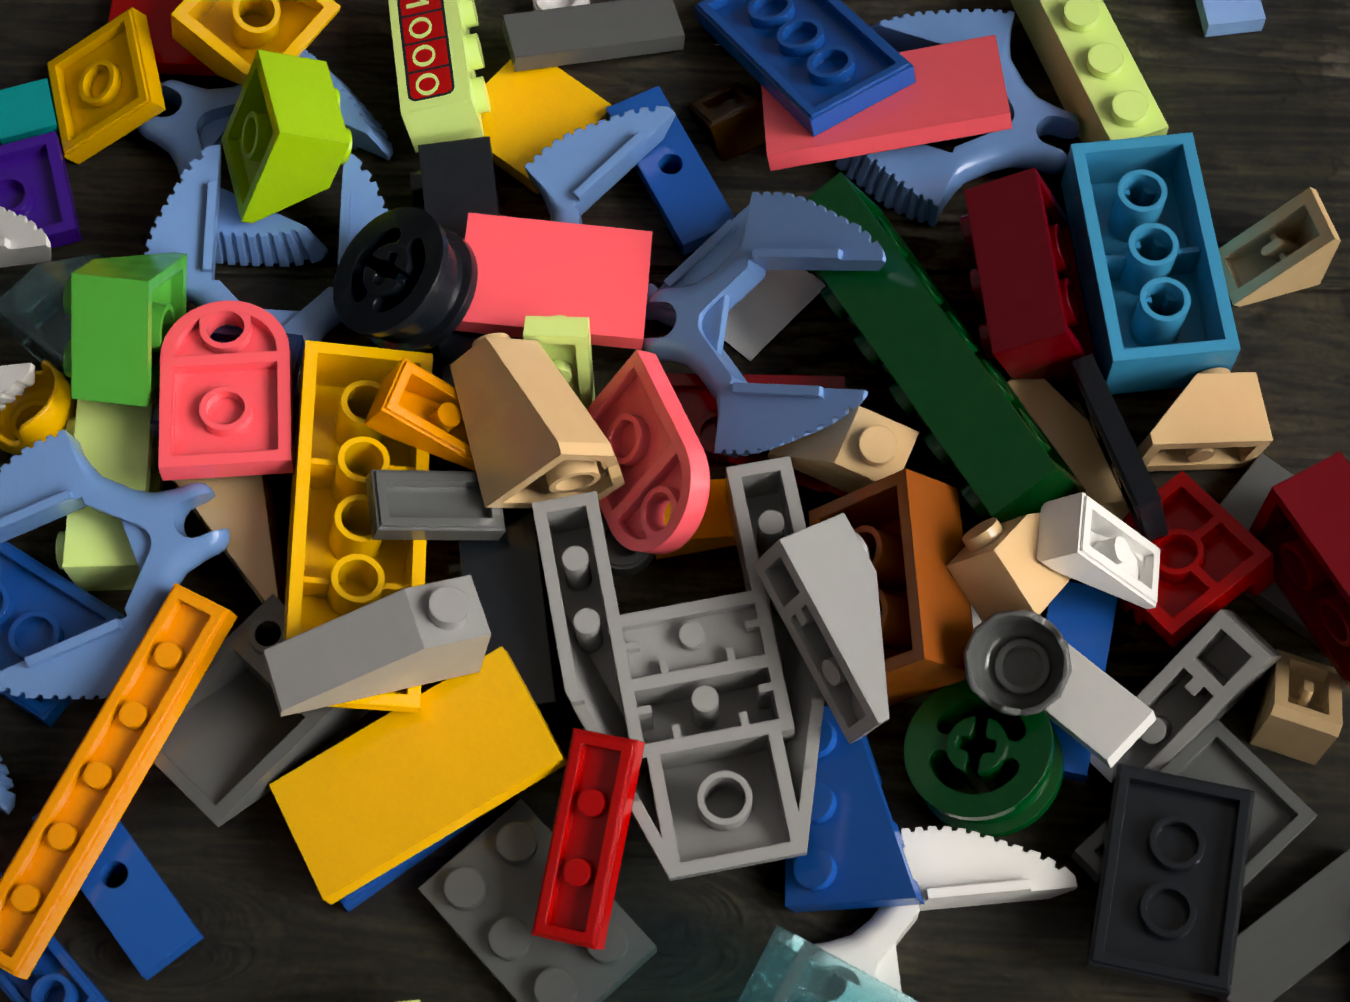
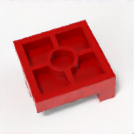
M1183 470L1157 490L1163 505L1168 535L1150 541L1160 548L1156 608L1145 609L1118 597L1121 608L1126 613L1133 609L1135 622L1139 626L1146 621L1172 648L1245 590L1255 597L1274 582L1273 553ZM1128 512L1122 521L1139 533L1130 512Z

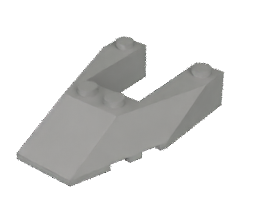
M790 456L726 467L725 495L746 592L622 615L619 613L597 491L532 503L565 694L585 730L645 742L631 813L669 881L807 855L825 698L753 566L779 539L806 528Z

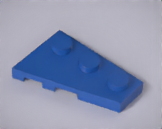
M824 706L807 855L785 859V907L794 913L925 904L919 885L913 879L903 851L905 845L898 825L893 821L881 787L883 781L867 735L849 744L829 706Z

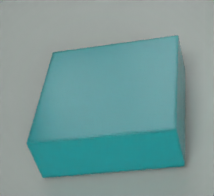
M47 78L0 90V142L2 145L53 131L60 137L52 89Z

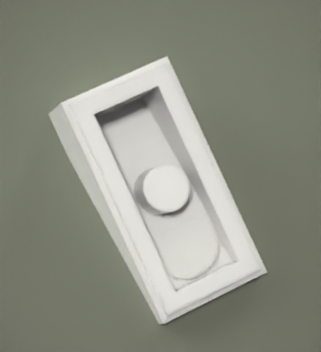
M1083 492L1047 501L1043 504L1040 511L1036 555L1038 561L1060 574L1145 609L1156 608L1160 565L1159 547Z

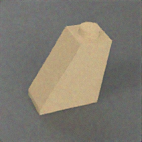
M506 333L487 334L477 338L472 343V348L450 365L485 508H532L533 502L597 491L598 501H600L625 484L622 471L610 442L538 340L511 339Z

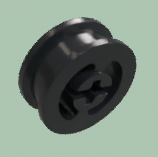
M401 207L389 210L374 218L358 232L346 248L339 262L333 285V300L338 317L348 328L357 334L370 337L372 342L379 348L425 353L449 337L465 317L474 298L477 286L478 268L476 257L470 245L462 237L450 230L443 229L439 221L424 210L414 207ZM398 273L416 284L412 291L394 280Z

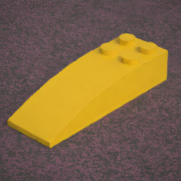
M305 340L298 378L283 641L404 588L425 584L426 540H372L365 479L370 470L429 471V453L389 438L366 426L364 422L386 374L403 358L432 374V353ZM421 685L327 707L419 713L421 708Z

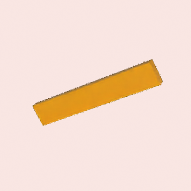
M177 583L173 585L0 879L1 969L17 978L24 980L29 978L238 616L229 609Z

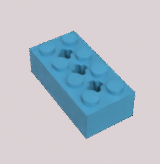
M1193 132L1071 144L1061 186L1095 361L1111 394L1185 388L1197 373L1211 368L1222 367L1229 369L1231 372L1241 348Z

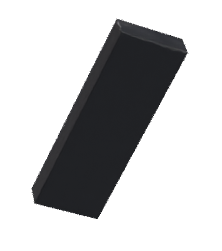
M1091 353L1071 361L1072 366L1069 367L1078 402L1139 534L1149 541L1168 535L1161 497L1093 354Z

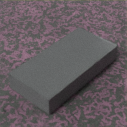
M370 470L365 479L372 540L499 541L506 531L503 508H485L477 474L474 471Z

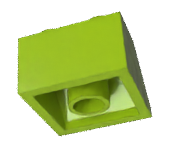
M257 50L221 138L241 222L255 223L330 188L340 164L344 165L349 160L352 150V134L350 129L345 127L340 110V93L333 86L326 61Z

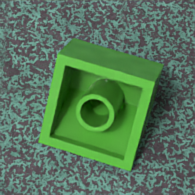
M171 252L92 259L71 273L63 293L64 311L66 315L71 316V339L66 344L63 357L64 373L67 377H71V399L148 407L157 399L160 389V353L162 343L173 324L186 314L187 253Z

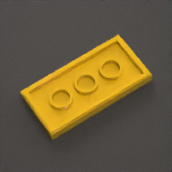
M501 646L484 657L480 672L446 679L421 694L419 713L391 711L270 783L269 786L322 899L332 905L566 765L567 760L510 655Z

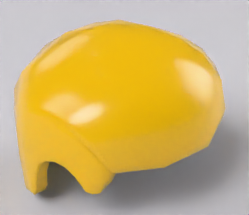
M44 359L42 361V371H35V384L25 388V393L22 395H16V400L12 403H5L6 408L0 411V449L5 452L21 455V450L27 446L29 448L34 447V442L40 439L45 442L46 437L49 435L57 437L58 431L63 429L66 431L67 421L71 417L76 416L77 399H71V386L65 376L49 360Z

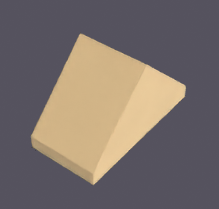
M1309 187L1219 248L1228 294L1234 306L1241 307L1320 285L1341 240L1316 189Z
M1277 649L1276 651L1282 657L1270 669L1249 744L1315 765L1338 738L1343 726L1342 678L1334 667Z

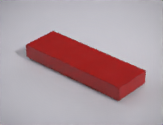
M573 728L531 935L595 950H604L645 742Z

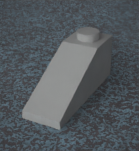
M841 513L779 539L753 566L845 738L851 744L889 719L877 571L869 559V551L863 538L853 530L845 513Z
M471 575L404 588L263 650V659L280 717L480 672L491 637V631Z
M1220 609L1137 696L1139 700L1154 711L1156 716L1155 722L1111 769L1092 753L1090 763L1111 783L1117 763L1160 771L1216 718L1218 720L1221 719L1271 669L1282 655L1233 610Z

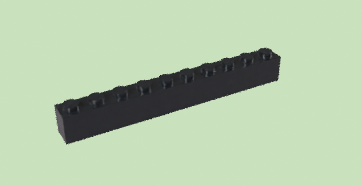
M490 136L418 145L420 169L410 170L411 189L415 206L424 205L425 212L438 220L443 229L456 233L464 240L468 213L501 216L496 168ZM454 330L442 343L428 351V353L433 354V363L440 362L443 381L455 387L450 365L471 349L472 343L477 338L487 334ZM438 457L440 471H473ZM503 508L506 531L499 541L458 540L459 551L448 553L450 579L471 575L491 631L485 656L503 646L510 655L546 723H559L561 719L543 566L533 508Z

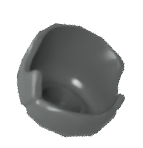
M1025 609L999 611L992 614L973 629L963 652L965 675L971 690L987 705L1000 713L1010 716H1028L1041 713L1062 696L1072 673L1068 643L1063 638L1061 632L1046 618L1036 612Z

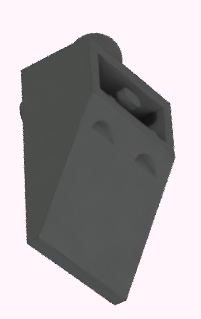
M274 594L223 641L153 762L218 828L271 791L270 783L336 745L370 711L368 709L323 707L280 717L263 659V650L283 642L285 605Z

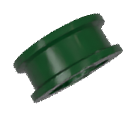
M967 679L944 686L928 697L916 711L907 729L904 743V761L907 774L931 812L944 825L952 827L954 831L958 828L966 829V833L975 831L980 833V837L983 838L986 835L997 838L1016 833L1039 819L1048 810L1058 794L1064 774V755L1060 740L1045 710L1028 716H1010L1000 713L982 701L971 690ZM988 721L985 734L979 723ZM997 721L1007 722L1026 731L1025 736L1019 741L1009 740L1004 729ZM990 744L994 749V753L988 752ZM974 761H980L979 769L975 766ZM950 772H958L966 786L975 794L961 793L944 785L945 776ZM982 781L990 792L980 794Z

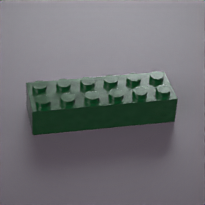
M841 172L808 197L806 202L810 199L816 203V206L820 204L826 207L827 212L832 210L836 212L837 217L841 215L847 218L849 224L854 222L860 225L861 232L866 230L871 235V243L878 241L884 250L886 263L880 271H806L808 273L814 271L826 285L820 293L834 313L843 321L848 318L860 333L854 338V341L867 360L876 369L882 366L885 372L895 381L888 389L899 406L909 417L912 418L916 415L925 427L931 430L923 438L932 453L943 466L948 468L952 465L963 479H966L967 483L959 489L976 514L982 519L987 516L989 519L997 518L1001 524L1026 514L1039 513L1041 507L1047 501L1080 492L1084 493L1086 491L1084 486L994 363L988 359L983 348L882 210Z

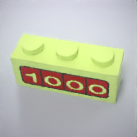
M388 0L400 111L415 153L419 152L418 145L484 137L481 113L491 112L484 77H476L475 70L485 68L479 37L477 33L470 34L469 29L479 26L474 0Z

